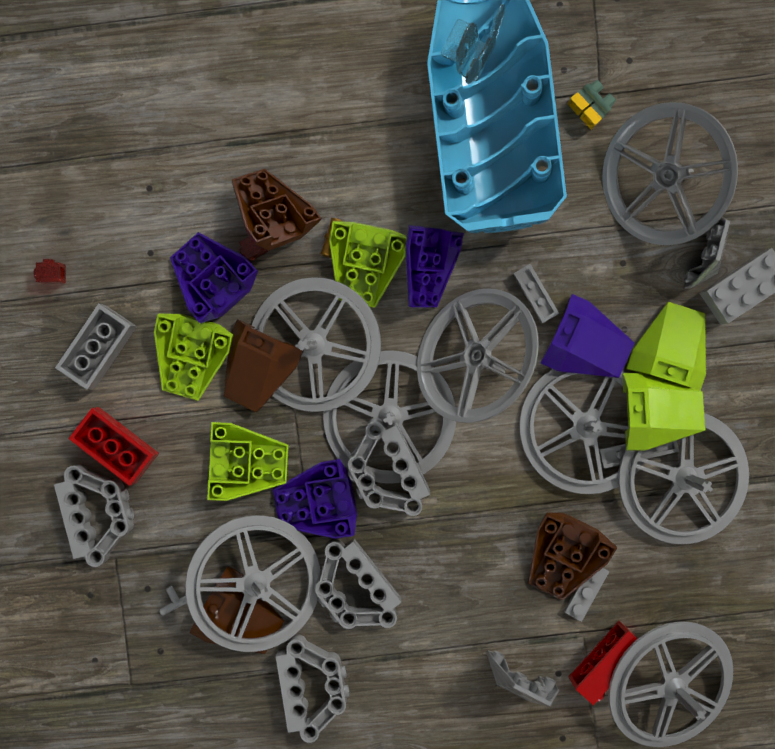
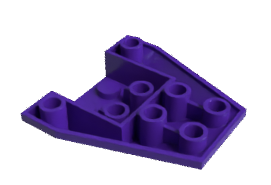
M408 226L405 252L409 307H438L460 254L464 233L434 227Z
M199 232L170 257L187 308L199 323L222 317L251 291L258 273L246 257Z
M571 294L564 309L565 313L540 364L559 372L619 378L634 346V342L591 302Z
M340 459L320 462L290 479L286 484L273 489L278 519L291 524L297 531L335 539L354 536L357 507L352 482L348 476L347 469Z

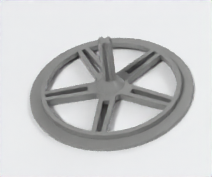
M676 102L661 103L645 108L633 115L615 134L604 159L602 174L603 190L611 213L617 222L631 235L645 242L657 245L681 244L696 239L709 231L725 214L735 193L738 178V162L729 134L714 116L690 104ZM673 117L663 162L628 145L632 137L646 125L659 119ZM679 118H681L675 154L672 155L671 153L678 126ZM687 120L700 125L712 136L720 150L722 160L683 166L679 163ZM626 148L652 162V166L650 167L626 153L624 149ZM622 156L652 173L654 178L628 208L622 199L618 183V170ZM723 164V169L691 174L694 172L692 168ZM723 173V182L718 198L708 213L696 222L682 188V181ZM652 188H654L655 192L640 207H638L633 213H631L630 211L645 197V195ZM666 189L684 228L672 231L659 230L645 225L635 216ZM676 193H678L680 196L683 207L691 224L690 226L676 198Z
M304 278L285 284L264 301L255 315L252 326L255 327L254 329L264 332L270 315L275 309L279 312L300 339L295 346L304 351L301 357L305 356L308 358L312 398H306L293 394L280 386L272 395L273 397L292 408L318 412L335 409L347 404L367 387L376 372L380 360L381 336L374 313L357 292L334 280ZM308 291H322L335 295L334 300L317 327L312 331L306 327L284 302L291 296ZM339 298H341L342 301L338 306L335 314L333 315L331 321L329 322L327 328H322L321 326L325 322L326 318L330 314ZM345 302L355 310L361 319L366 334V351L332 343L326 339ZM280 304L303 328L300 332L279 308ZM336 347L366 356L365 359L339 354L332 352V348ZM324 354L363 362L360 372L352 383L342 391L324 397L321 359ZM313 364H318L320 398H316Z
M478 289L455 298L435 316L424 334L417 360L419 386L424 398L432 409L452 421L476 423L500 414L518 399L533 375L539 349L536 324L528 308L518 298L505 291ZM494 304L510 310L479 341L467 309L478 305ZM461 313H462L463 316H464V319H465V321H466V324H467L468 329H469V331H470V334H471V336H472V339H471V340L469 339V336H468L467 330H466V328H465V325H464V322H463ZM456 317L466 345L465 350L458 354L433 360L434 351L441 334ZM518 321L523 328L526 342L525 358L521 371L491 355V351ZM460 359V362L432 368L436 365ZM467 366L457 408L441 396L434 382L433 373ZM482 369L491 370L514 382L511 388L495 402L481 408L471 409ZM509 369L518 374L517 379L506 374L504 370Z
M381 351L378 365L388 364L384 404L379 406L356 397L353 400L373 407L372 412L351 403L345 405L373 418H380L386 426L397 422L419 460L417 464L422 474H425L442 459L448 450L454 436L456 421L443 417L440 436L433 449L422 459L402 423L404 420L436 411L430 409L408 415V410L428 406V402L401 408L397 405L399 365L417 371L418 357L401 351ZM353 361L345 367L332 383L327 397L345 389L348 383L358 375L363 362ZM395 364L394 398H388L391 366ZM439 372L433 373L434 382L439 393L448 403L455 406L452 392L445 379ZM337 408L324 411L323 421L328 443L336 457L348 468L351 453L339 435ZM374 425L371 431L374 432L376 430L379 433L381 428L378 425ZM360 459L353 460L355 466L363 465ZM366 465L368 469L375 473V482L401 483L400 474H397L394 470H381ZM368 476L362 477V478H365V479H367V480L372 481L371 478L368 477ZM407 477V478H405L404 481H405V482H406V481H410V480H412V479H414V478H412V477Z
M552 369L544 374L527 394L521 410L519 424L522 446L535 470L551 484L580 494L602 493L619 487V471L603 478L597 437L602 435L625 438V434L607 432V427L627 430L628 426L601 422L600 420L615 382L623 387L622 374L626 373L623 370L619 378L605 377L586 413L579 410L553 386L565 377L577 373L559 372ZM610 378L612 379L599 410H596L594 407ZM549 388L575 410L572 415L548 392ZM544 394H546L574 424L567 431L537 446L534 434V418L538 404ZM570 434L571 439L543 453L540 452L542 448ZM578 439H582L592 480H578L565 476L555 470L545 460L544 456ZM591 445H594L599 474L598 480L595 478L589 449ZM651 449L643 451L640 456L649 455ZM638 461L637 464L643 466L644 462ZM636 468V469H635V474H636L640 469Z
M704 413L705 428L717 434L726 443L732 453L731 457L695 467L694 435L688 436V459H685L686 437L680 439L679 464L677 467L641 458L642 451H626V449L624 451L619 468V492L623 505L634 523L644 532L658 540L673 544H691L706 540L728 526L743 505L749 484V465L746 453L735 433L713 416ZM641 461L668 469V473L666 475L638 465L637 462ZM731 461L735 462L733 464L719 468L709 473H704V470L722 465ZM636 468L671 480L672 485L649 517L642 509L636 495L634 484ZM736 468V485L733 496L726 509L719 516L705 495L707 491L711 492L713 490L710 487L712 483L705 479ZM674 493L675 496L672 498V500L669 502V504L665 507V509L654 522L657 515L660 513L664 505L667 503L671 495ZM684 493L690 495L709 522L706 526L690 531H676L660 526ZM696 494H700L714 516V521L695 496Z
M264 515L236 518L212 531L195 551L188 567L185 583L189 611L199 629L213 642L225 648L241 652H257L276 647L293 637L312 615L318 601L315 586L319 578H321L320 565L310 542L291 524L278 518ZM266 530L280 534L291 541L296 548L263 571H260L247 531ZM242 532H244L253 563L250 566L247 565L240 536ZM236 535L245 575L241 578L201 579L203 569L211 554L220 544ZM300 551V554L298 556H296L294 559H292L290 562H288L274 574L271 573L272 569H274L275 567L283 563L285 560H287L288 558H290L291 556ZM303 558L308 573V587L304 602L300 610H298L272 589L270 582ZM236 582V587H200V583ZM200 591L244 593L231 634L221 630L211 621L203 607ZM271 594L297 613L296 616H293L269 599ZM259 598L267 601L292 619L286 626L273 634L259 638H242L256 601ZM250 603L239 634L234 636L245 604Z
M685 621L661 625L638 638L620 658L610 681L609 708L618 728L632 741L650 747L676 745L702 732L718 716L730 694L733 682V662L727 645L710 628L698 623ZM679 638H691L708 644L681 670L676 672L665 642ZM658 645H661L670 669L666 671ZM654 648L662 673L661 681L626 689L629 677L635 666ZM718 657L721 666V683L717 697L713 701L689 688L688 684L711 661ZM690 694L708 702L712 706L709 707L694 700ZM662 697L652 734L637 728L631 722L625 704ZM679 700L698 721L680 732L666 735L676 703Z

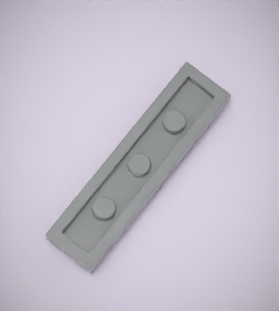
M677 440L652 448L649 455L640 457L649 459L679 452ZM626 443L599 449L602 468L620 465L626 449Z

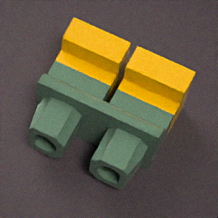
M599 80L586 84L567 103L578 116L583 112L580 119L591 130L609 113L616 101L611 94L604 98L598 94L604 88Z

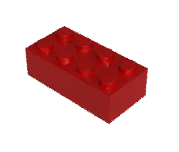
M100 407L91 408L68 438L129 486L139 481L159 454V452Z
M620 621L612 627L568 676L574 688L593 706L604 698L605 692L609 689L611 677L617 663L624 652L638 639Z

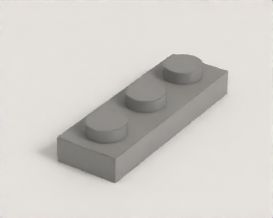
M531 264L513 273L541 323L559 314Z
M602 568L576 589L567 603L564 612L582 622L609 571Z

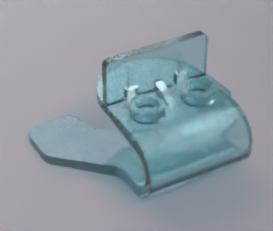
M504 4L500 5L494 17L486 44L479 39L475 23H468L458 19L441 51L443 57L456 62L457 71L465 78V83L467 84L479 80L496 46L497 35L505 13Z

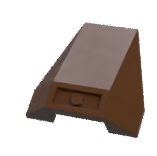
M266 169L232 179L245 230L254 243L264 249L272 250L301 239L322 219L308 201Z
M237 319L231 332L233 338L227 358L224 397L257 413L297 368L304 351L288 342L279 341L254 329V326Z
M546 513L537 528L528 584L563 601L609 563L617 550V546L598 529L565 513Z
M227 566L221 578H241L244 574ZM236 582L217 583L215 587H236ZM212 591L203 606L211 621L228 634H231L244 593ZM259 598L256 601L242 638H259L273 634L280 629L284 619L271 604ZM250 603L245 604L234 636L239 634ZM194 622L189 633L207 643L217 644L209 639ZM267 650L257 651L256 653L266 654Z

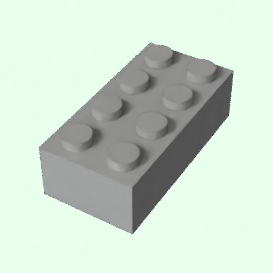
M773 248L760 252L699 293L720 325L730 323L775 293V251Z
M98 303L55 368L85 389H95L137 326L108 306Z

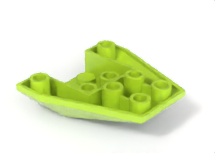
M333 221L329 242L335 281L350 287L365 300L369 307L375 308L405 258L407 236L390 229L371 225Z
M667 302L632 349L626 369L701 391L706 376L705 313Z
M157 314L154 337L162 391L199 401L229 354L233 334L220 324L209 321L199 323L195 317L185 314Z
M644 373L622 374L623 393H627L628 429L625 431L626 451H646L705 431L702 391Z
M211 422L207 500L228 501L286 484L288 444L233 423Z

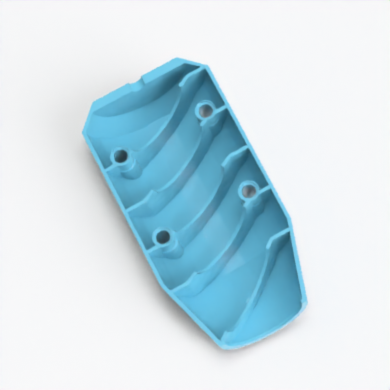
M438 0L427 65L445 214L471 233L482 231L484 233L505 232L532 227L533 224L545 223L565 200L567 194L549 44L530 0ZM541 166L547 167L545 171L537 170ZM461 178L467 179L464 183H458L457 180Z

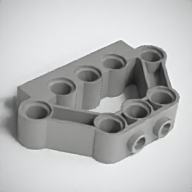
M373 418L367 423L366 433L356 452L351 454L349 458L348 476L352 482L355 481L358 487L356 489L360 499H364L368 507L373 509L382 507L402 511L409 516H416L422 511V498L430 495V488L398 423L395 422L392 425L386 426L380 418ZM372 425H378L381 428V431L379 433H373L370 427ZM378 439H383L385 443L384 452L392 458L393 470L400 474L401 486L409 494L385 490L376 486L375 473L368 469L366 465ZM393 442L398 445V448L390 450L387 445ZM360 459L363 465L355 466L353 460ZM398 460H404L406 462V466L398 467L396 465V462ZM368 476L372 481L364 483L361 478ZM407 477H412L415 482L407 484L404 480ZM377 493L380 499L373 500L370 495ZM416 501L418 505L412 508L408 506V502Z
M77 464L68 467L64 472L65 481L54 484L73 559L85 556L88 565L98 567L108 561L114 547L125 534L133 529L134 512L128 503V490L125 489L120 479H110L88 470L83 464ZM75 470L80 474L79 479L74 477ZM110 484L115 487V493L109 491ZM80 486L102 494L107 500L105 511L111 517L112 523L97 545L94 540L96 538V530L90 525L92 515L85 506L87 495ZM73 494L78 497L77 503L72 499ZM114 503L119 504V512L114 510ZM77 513H81V514H82V516H83V520H82V521H79V520H78V518H77ZM119 521H121V522L124 523V525H125V529H124V530H121V529L119 528V526H118ZM82 531L87 533V540L82 537ZM95 552L100 553L101 560L95 557Z
M355 538L346 545L339 539L330 540L325 548L326 559L321 578H319L315 586L318 602L322 607L326 606L332 620L334 622L338 621L343 628L352 629L355 626L379 625L384 628L393 627L397 621L395 607L402 602L401 596ZM337 546L340 552L333 554L330 551V547ZM341 557L347 562V570L358 576L359 585L364 589H368L371 600L376 604H380L381 607L354 608L346 603L345 594L334 588V579ZM357 559L360 561V566L353 567L350 561ZM369 574L372 576V580L365 582L362 576ZM327 583L330 586V590L324 591L320 585ZM380 589L384 592V595L377 597L374 591ZM338 598L342 601V604L336 606L332 600ZM389 612L393 617L386 620L382 615ZM350 613L354 616V619L348 621L344 615Z
M296 634L290 638L285 650L277 652L276 662L288 733L299 731L303 741L312 743L318 739L319 733L336 715L342 714L345 711L347 697L350 696L349 686L345 685L344 678L347 677L346 668L342 666L340 656L337 653L327 652L308 642L303 635ZM298 643L301 645L302 648L296 650L293 648L292 644ZM298 658L322 670L327 675L325 690L330 694L329 699L310 718H307L309 703L304 697L306 684L300 677L303 666ZM333 661L336 666L328 667L326 662ZM294 667L298 672L291 673L288 668ZM331 680H336L339 684L337 686H332L329 682ZM297 686L301 691L294 692L292 687ZM334 699H338L342 703L340 705H335L332 701ZM300 705L304 710L298 711L295 709V706ZM312 727L315 729V731L308 732L306 728Z

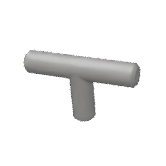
M173 586L166 588L172 603L159 610L162 616L187 604L186 595L179 599Z

